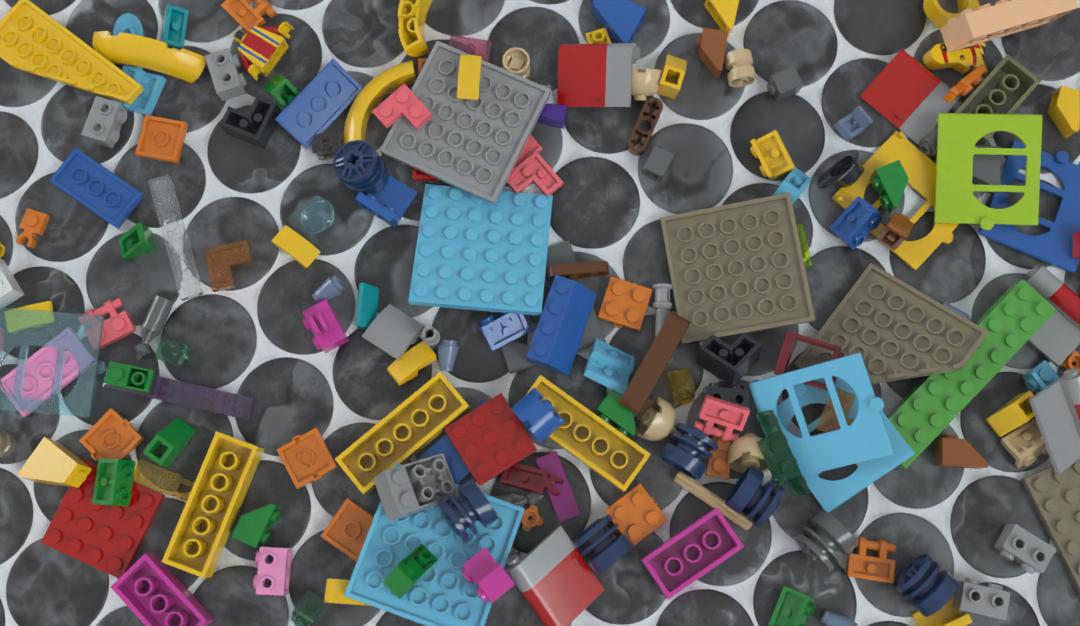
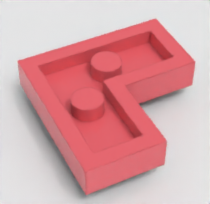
M405 84L372 111L387 129L403 115L416 130L433 117L427 107Z
M536 151L512 170L506 182L517 194L534 182L543 194L549 196L562 187L564 182Z

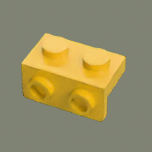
M777 130L768 133L758 140H750L752 144L750 150L756 159L759 158L762 164L759 168L764 177L768 176V178L774 180L796 168Z

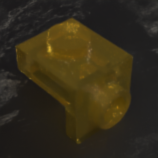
M689 368L667 372L673 404L685 405L694 402L695 386Z

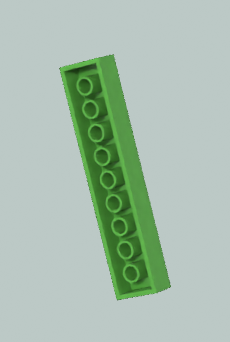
M1022 279L1012 284L975 323L989 331V333L963 370L924 376L887 415V418L915 453V455L896 467L898 470L909 467L1057 310L1025 280Z

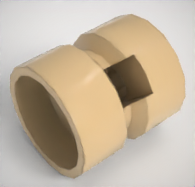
M518 47L507 50L503 55V69L528 79L530 76L529 54L524 49Z
M749 49L733 50L724 56L726 69L730 71L727 73L730 87H744L756 81L755 70L751 66L753 64L752 53Z

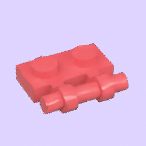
M121 298L113 301L108 300L104 302L103 306L95 310L90 309L86 311L85 315L79 317L82 325L89 322L92 323L93 327L85 331L93 349L96 351L137 331L127 311L119 313L117 308L124 305ZM109 313L111 318L101 322L99 317Z
M706 395L698 414L700 419L706 421L704 423L695 421L693 427L708 436L719 437L721 441L734 442L739 438V434L732 431L733 429L743 430L750 410L747 407ZM714 423L723 425L725 427L723 429L714 427L713 425Z

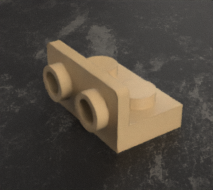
M1036 418L1005 436L1000 442L1016 459L1015 466L1017 468L1023 465H1031L1042 453L1044 455L1048 454Z

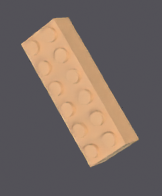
M1000 0L993 6H991V3L982 5L976 11H973V8L959 13L960 16L949 19L947 21L948 24L942 27L940 31L949 53L1051 23L1079 8L1077 0Z

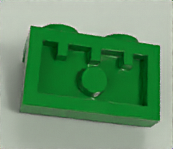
M99 458L92 504L129 506L135 461Z
M784 586L768 626H805L807 618L811 617L814 612V599Z

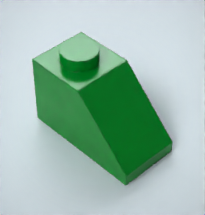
M276 74L263 87L264 91L282 109H285L299 94V91L289 80L279 74Z

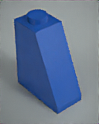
M591 0L590 2L592 4V14L603 28H606L607 33L615 43H631L645 19L646 9L630 0Z

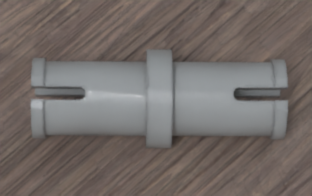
M432 326L425 327L422 331L425 344L431 348L440 345L441 336L438 330Z

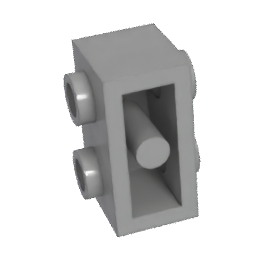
M227 48L205 55L216 93L222 101L246 94L244 86L247 85L244 74L239 72L238 67L241 66L237 54L233 55L231 50Z
M96 96L81 135L91 143L113 149L115 143L119 140L120 129L127 119L128 110L120 102Z
M1006 524L994 548L1000 551V555L1009 561L1015 560L1021 564L1020 568L1030 574L1034 572L1044 573L1056 551L1054 547L1017 524Z
M965 578V582L958 581L959 585L954 593L952 608L995 619L1007 620L1010 592L1002 591L1003 586L988 583V586L985 587L979 585V580Z

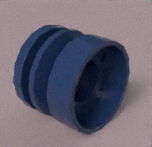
M350 141L341 146L335 154L333 169L341 181L355 195H358L359 192L367 195V193L375 195L386 185L389 177L388 167L372 145L366 141Z
M677 423L675 429L680 434L672 432L670 435L677 442V445L665 443L658 456L678 471H682L693 479L700 480L707 466L699 459L702 457L711 460L713 455L707 450L716 452L719 446L699 429L683 423Z
M751 465L745 470L731 490L725 505L736 513L741 512L747 507L745 519L750 520L754 517L753 524L760 527L778 507L784 487L778 484L772 490L775 483L773 479L762 485L764 473Z
M471 478L458 487L462 498L458 500L451 493L447 495L452 503L451 506L443 498L438 501L443 518L452 531L461 537L465 543L470 540L466 532L467 528L475 536L478 534L475 522L479 521L480 524L487 528L498 520L492 505Z
M610 514L594 521L581 532L573 543L576 548L586 543L587 547L581 552L582 556L591 551L594 553L588 564L597 575L609 568L635 545L626 533L620 534L617 537L613 535L619 525L616 523L610 528L606 526L613 519Z
M924 553L911 561L902 570L893 585L897 592H902V596L905 599L914 597L912 606L926 617L940 610L954 595L959 585L958 581L946 570L938 572L940 568L939 563L933 561L928 553Z

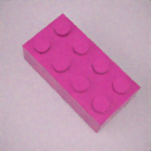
M713 508L640 558V561L664 597L670 599L744 546L719 509Z
M145 553L111 586L114 592L145 626H208L215 619L175 574L162 563V560L155 553Z

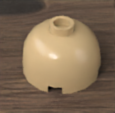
M632 68L631 96H634L633 100L646 101V97L653 96L659 91L658 85L662 76V70Z
M653 395V400L648 398L640 414L637 415V420H640L639 427L635 426V434L652 442L665 439L675 431L677 424L672 405L656 395Z
M747 433L732 442L729 447L728 464L731 463L730 469L744 473L752 465L762 473L767 472L773 468L772 448L763 438L753 433Z

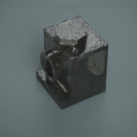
M336 131V133L315 135L316 141H312L313 154H316L319 160L334 159L336 152L343 146L341 132Z

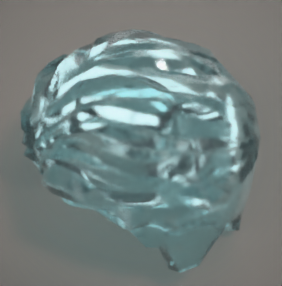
M320 196L312 197L298 212L302 229L309 234L320 233L328 229L334 221V209L331 203Z

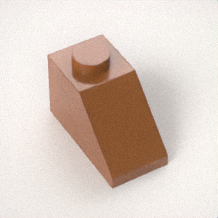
M704 27L702 34L697 35L695 47L699 48L698 57L714 78L719 79L723 68L728 31Z
M895 212L876 239L895 250L908 237L914 223L906 215Z
M943 434V438L935 439V466L972 469L988 468V463L965 439H957L955 434Z

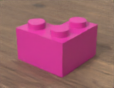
M486 547L462 565L465 570L461 573L469 584L474 581L479 588L476 590V593L484 603L488 601L492 604L515 585Z

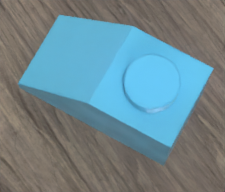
M795 168L785 178L773 196L790 192L793 205L812 179Z

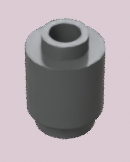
M938 127L933 128L919 141V148L923 154L929 156L937 154Z

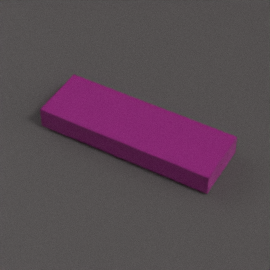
M555 451L535 459L539 469L549 471V478L558 476L564 481L563 484L556 483L553 486L554 489H558L561 492L560 495H553L547 490L559 523L581 515L557 452Z

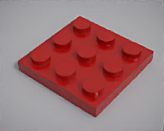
M502 393L444 428L479 486L537 451L518 418L511 411V407Z

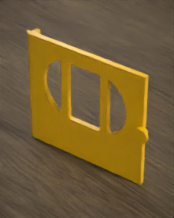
M895 131L863 165L864 172L857 181L849 187L840 188L832 199L844 210L858 196L864 200L866 187L870 183V176L875 169L900 160L909 178L907 184L926 200L924 205L910 218V221L915 224L930 207L934 208L936 163L904 137L903 132ZM880 197L872 205L876 209L881 206ZM880 223L870 233L877 238L884 225ZM934 223L931 232L924 238L916 241H903L895 250L890 247L888 248L915 271L941 243L949 244L952 242L954 237L952 231L959 224Z

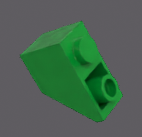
M900 160L875 169L870 176L871 185L878 191L880 203L887 210L888 214L893 213L899 206L909 180Z
M110 361L104 384L131 391L149 393L155 370Z
M611 389L596 410L599 413L598 417L608 424L611 422L617 427L619 432L626 437L629 435L632 438L636 433L633 411L620 405L619 402L623 395Z
M177 418L154 437L143 453L158 465L170 467L197 431L180 418Z
M271 503L242 515L231 537L255 548L266 545L271 536L269 530L272 524H276L281 512L279 509L281 506Z
M420 544L392 570L383 583L400 599L427 573L438 559L423 544Z

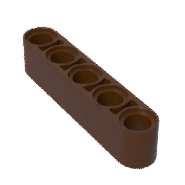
M672 311L670 312L619 402L620 405L638 415L640 414L691 323L690 321Z

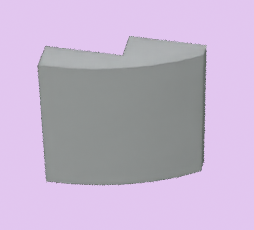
M389 304L374 319L362 337L399 361L410 344L414 345L425 326Z

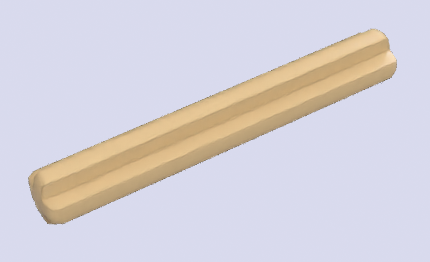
M682 471L676 474L674 482L712 508H718L722 515L744 530L751 528L753 524L752 519L746 520L745 514L742 512L736 513L725 505L726 501Z

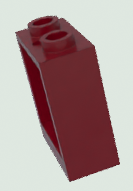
M787 331L774 374L787 373L796 340L833 351L831 360L844 357L845 353H841L842 348ZM832 376V379H833V382H834V385H835L836 380H837V377H836V376ZM813 380L804 382V384L828 391L825 381L824 384Z

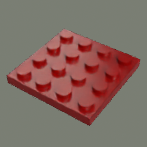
M83 459L82 461L92 470L79 488L68 487L41 543L119 579L131 567L165 495L133 481L129 506L92 504L98 465Z

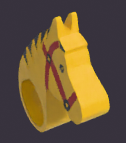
M924 0L923 8L927 17L940 30L948 24L947 21L949 19L960 16L959 13L970 8L976 11L980 4L978 0H956L958 3V13L956 14L943 10L937 0ZM945 42L943 44H936L924 54L923 62L931 70L952 68L964 75L972 72L981 64L986 68L983 61L986 42L949 53Z

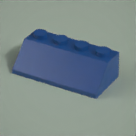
M555 275L526 356L527 362L569 376L597 294L576 281Z

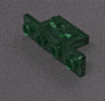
M770 409L757 413L756 417L766 436L758 441L757 444L775 483L781 484L786 481L793 496L808 494L810 491L806 480L802 476L797 460L792 454L787 438L784 436L773 410Z

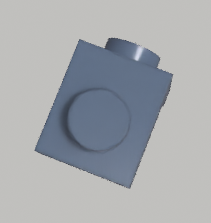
M858 106L849 115L839 120L833 127L848 142L862 133L873 120L861 106Z

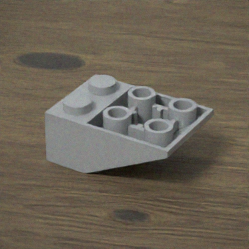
M443 453L385 470L373 479L389 523L436 506L442 498L446 502L449 500L447 496L449 493L455 497L459 496Z

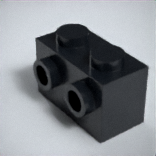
M709 383V386L703 388L702 404L705 396L708 395L747 407L750 410V389H744L743 385L724 388L720 383Z

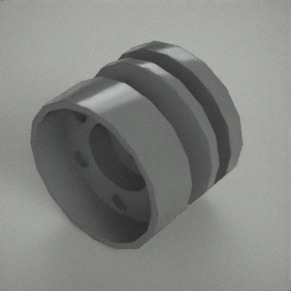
M821 510L811 520L816 531L814 532L805 526L802 529L803 534L798 533L794 539L810 561L829 573L834 569L831 562L835 564L841 562L835 551L846 556L858 544L853 535L835 517Z

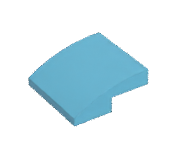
M124 65L122 71L139 83L144 90L131 105L123 102L120 103L128 111L151 116L166 79L160 75L144 72L141 68Z
M596 338L586 363L584 376L623 395L628 387V379L633 371L635 357Z

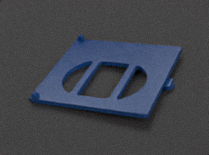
M1014 140L1010 148L1025 149V146L1022 142ZM1041 151V168L1053 173L1063 189H1058L1040 181V190L1061 198L1053 222L1038 216V225L1049 229V232L1032 236L1019 232L1011 225L994 224V227L990 230H983L980 227L978 229L979 235L1074 273L1079 259H1072L1073 233L1080 231V166L1069 162V155L1065 151H1059L1055 156ZM1007 156L1000 175L1001 185H1012L1014 179L1025 183V175L1018 171L1026 167L1025 156ZM994 192L989 208L1004 209L1012 206L1006 203L1009 192Z

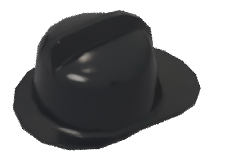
M851 150L841 156L819 178L817 186L819 188H826L835 184L843 188L853 185L864 172L863 166L858 161L859 152Z

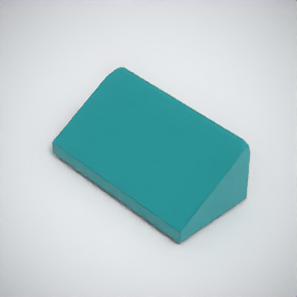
M170 4L167 5L164 11L160 41L165 42L170 49H182L184 47L189 10Z
M366 283L359 284L355 325L360 330H366L377 317L379 288Z

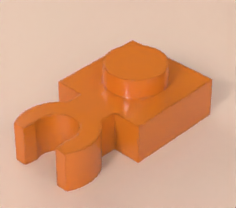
M27 208L19 225V228L24 231L18 235L16 243L23 245L24 241L28 239L27 246L33 249L36 245V234L43 235L50 216Z

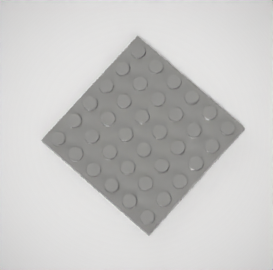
M436 41L411 89L415 96L432 113L433 117L416 130L403 115L393 124L379 151L385 156L495 205L552 93L551 89L482 60L479 100L457 98L460 55L470 54Z

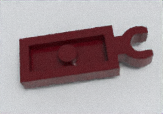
M518 463L505 470L500 479L502 485L544 495L545 489H547L556 496L560 495L561 492L553 488L554 484H563L564 481L558 476L549 478V471Z

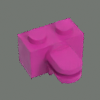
M326 299L302 312L305 316L302 321L308 331L312 330L315 336L312 340L318 350L322 349L325 353H328L349 341L330 303Z

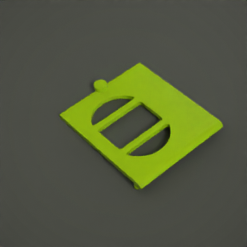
M938 113L936 118L938 131L934 223L979 224L983 230L992 229L994 224L1037 226L1039 215L1042 115ZM1002 131L1018 137L1024 144L1025 149L976 148L975 144L988 133ZM973 155L1025 156V185L972 184ZM973 192L1023 193V196L1017 203L1008 208L993 209L980 203L973 195Z

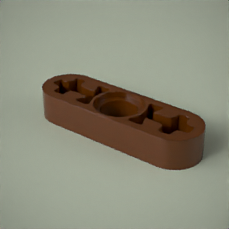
M652 97L645 101L628 140L627 149L630 154L639 156L645 152L663 110V103L660 99ZM654 104L657 110H654L652 117H649L650 107ZM648 122L651 125V129L649 131H642L639 128V124ZM638 136H641V147L635 149L633 143H636Z
M607 261L552 265L546 268L548 281H553L555 275L572 280L602 277L610 274Z

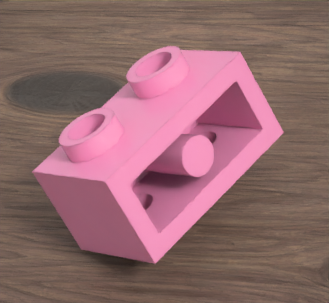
M260 547L255 557L258 573L254 576L253 588L256 589V594L281 596L289 594L292 548Z

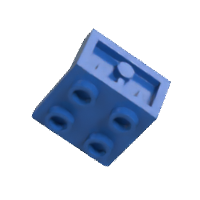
M389 175L386 185L380 192L375 195L369 193L364 195L359 192L355 200L359 207L395 228L417 196V191Z

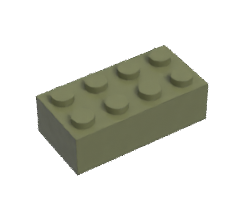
M1007 54L954 113L1012 114L1041 80ZM995 132L986 134L975 145H984Z

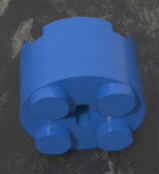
M534 387L514 405L511 411L541 443L565 421L557 412L552 413L555 408L546 399L543 402L541 401L544 397Z

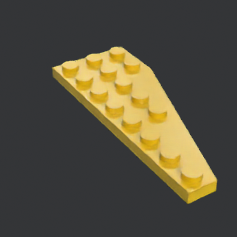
M19 0L0 21V58L15 69L129 105L144 90L134 79L29 0Z

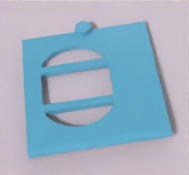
M861 352L762 380H753V382L748 383L767 441L772 448L773 459L781 481L894 454L881 414V410L884 408V401L880 397L875 396ZM832 376L839 377L849 383L858 397L859 410L856 419L851 425L847 424ZM824 378L841 428L811 436L794 385ZM784 389L788 392L802 437H798L786 430L778 418L777 401Z
M837 377L835 388L847 424L851 425L858 414V397L849 383ZM819 378L813 381L824 384L825 380L824 378ZM804 383L794 385L801 408L814 403H823L832 407L830 411L807 426L809 433L836 415L828 391L805 385ZM787 398L777 405V414L781 424L789 431L790 422L795 412L790 398ZM882 410L881 414L894 450L893 455L861 462L853 474L841 480L820 478L819 474L821 472L801 476L826 512L829 513L915 455L912 447L906 443ZM801 431L795 434L798 437H802Z

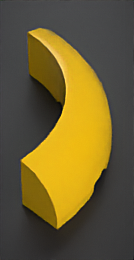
M400 0L397 14L399 18L398 33L402 46L409 56L420 57L430 53L425 39V20L433 0Z
M108 31L94 32L92 45L94 50L112 64L138 66L158 71L189 83H193L199 78L206 64V58L183 48L181 50L170 49L165 42L122 32L119 35L113 36Z
M412 60L397 64L381 72L359 92L347 115L343 145L355 140L365 141L368 120L371 114H373L372 111L382 102V99L390 92L396 91L403 84L407 86L416 82Z

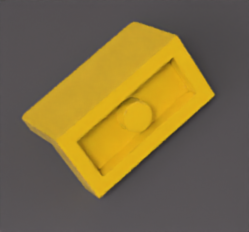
M953 596L940 610L928 617L923 616L919 611L912 614L917 626H966L973 621L968 613L952 608Z

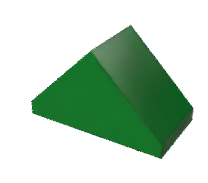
M137 223L118 239L123 259H130L157 251L152 231L142 223Z

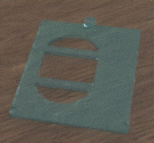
M0 307V371L5 357L13 349L20 346L12 396L3 387L0 377V410L90 417L96 373L100 374L106 368L105 363L98 360L104 316ZM29 346L58 348L50 400L21 397ZM69 350L77 360L79 377L74 389L60 400L66 351Z

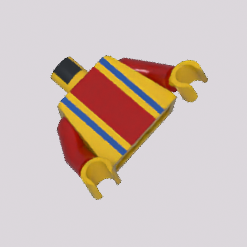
M283 22L280 26H263L261 28L254 26L248 34L241 29L238 30L234 35V40L240 43L237 50L241 54L239 59L244 71L252 75L255 80H258L257 75L259 73L267 78L289 46L284 37L290 39L291 36L288 32L294 30V28L288 22Z

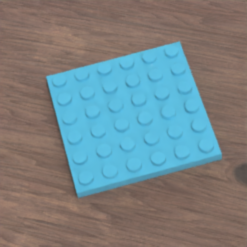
M425 184L408 300L409 304L541 316L553 195L546 196L545 194L523 192L517 194L516 192L502 191L494 205L453 186Z
M395 462L393 468L401 466L402 464ZM460 493L459 496L456 497L458 500L462 498ZM484 494L495 510L498 520L487 528L480 524L479 521L475 522L478 534L475 536L467 528L466 532L470 540L465 543L449 527L442 516L439 504L389 523L380 501L344 596L426 626H484L492 604L488 601L484 603L476 593V590L479 589L474 581L469 584L461 573L465 570L462 565L486 547L498 565H501L504 569L525 508ZM450 500L446 501L449 506L452 505ZM420 544H423L438 561L399 599L383 581L402 560Z

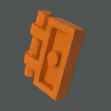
M226 0L221 4L222 8L247 33H249L252 27H261L266 23L261 17L263 14H267L270 18L276 15L272 5L266 0ZM255 2L258 6L253 9L249 4Z
M860 536L855 538L858 544L856 546L857 554L849 553L847 555L845 576L894 583L896 560L886 558L887 552L895 553L896 545L887 543L886 540L871 541L867 540L866 537ZM866 549L876 550L877 557L866 556Z

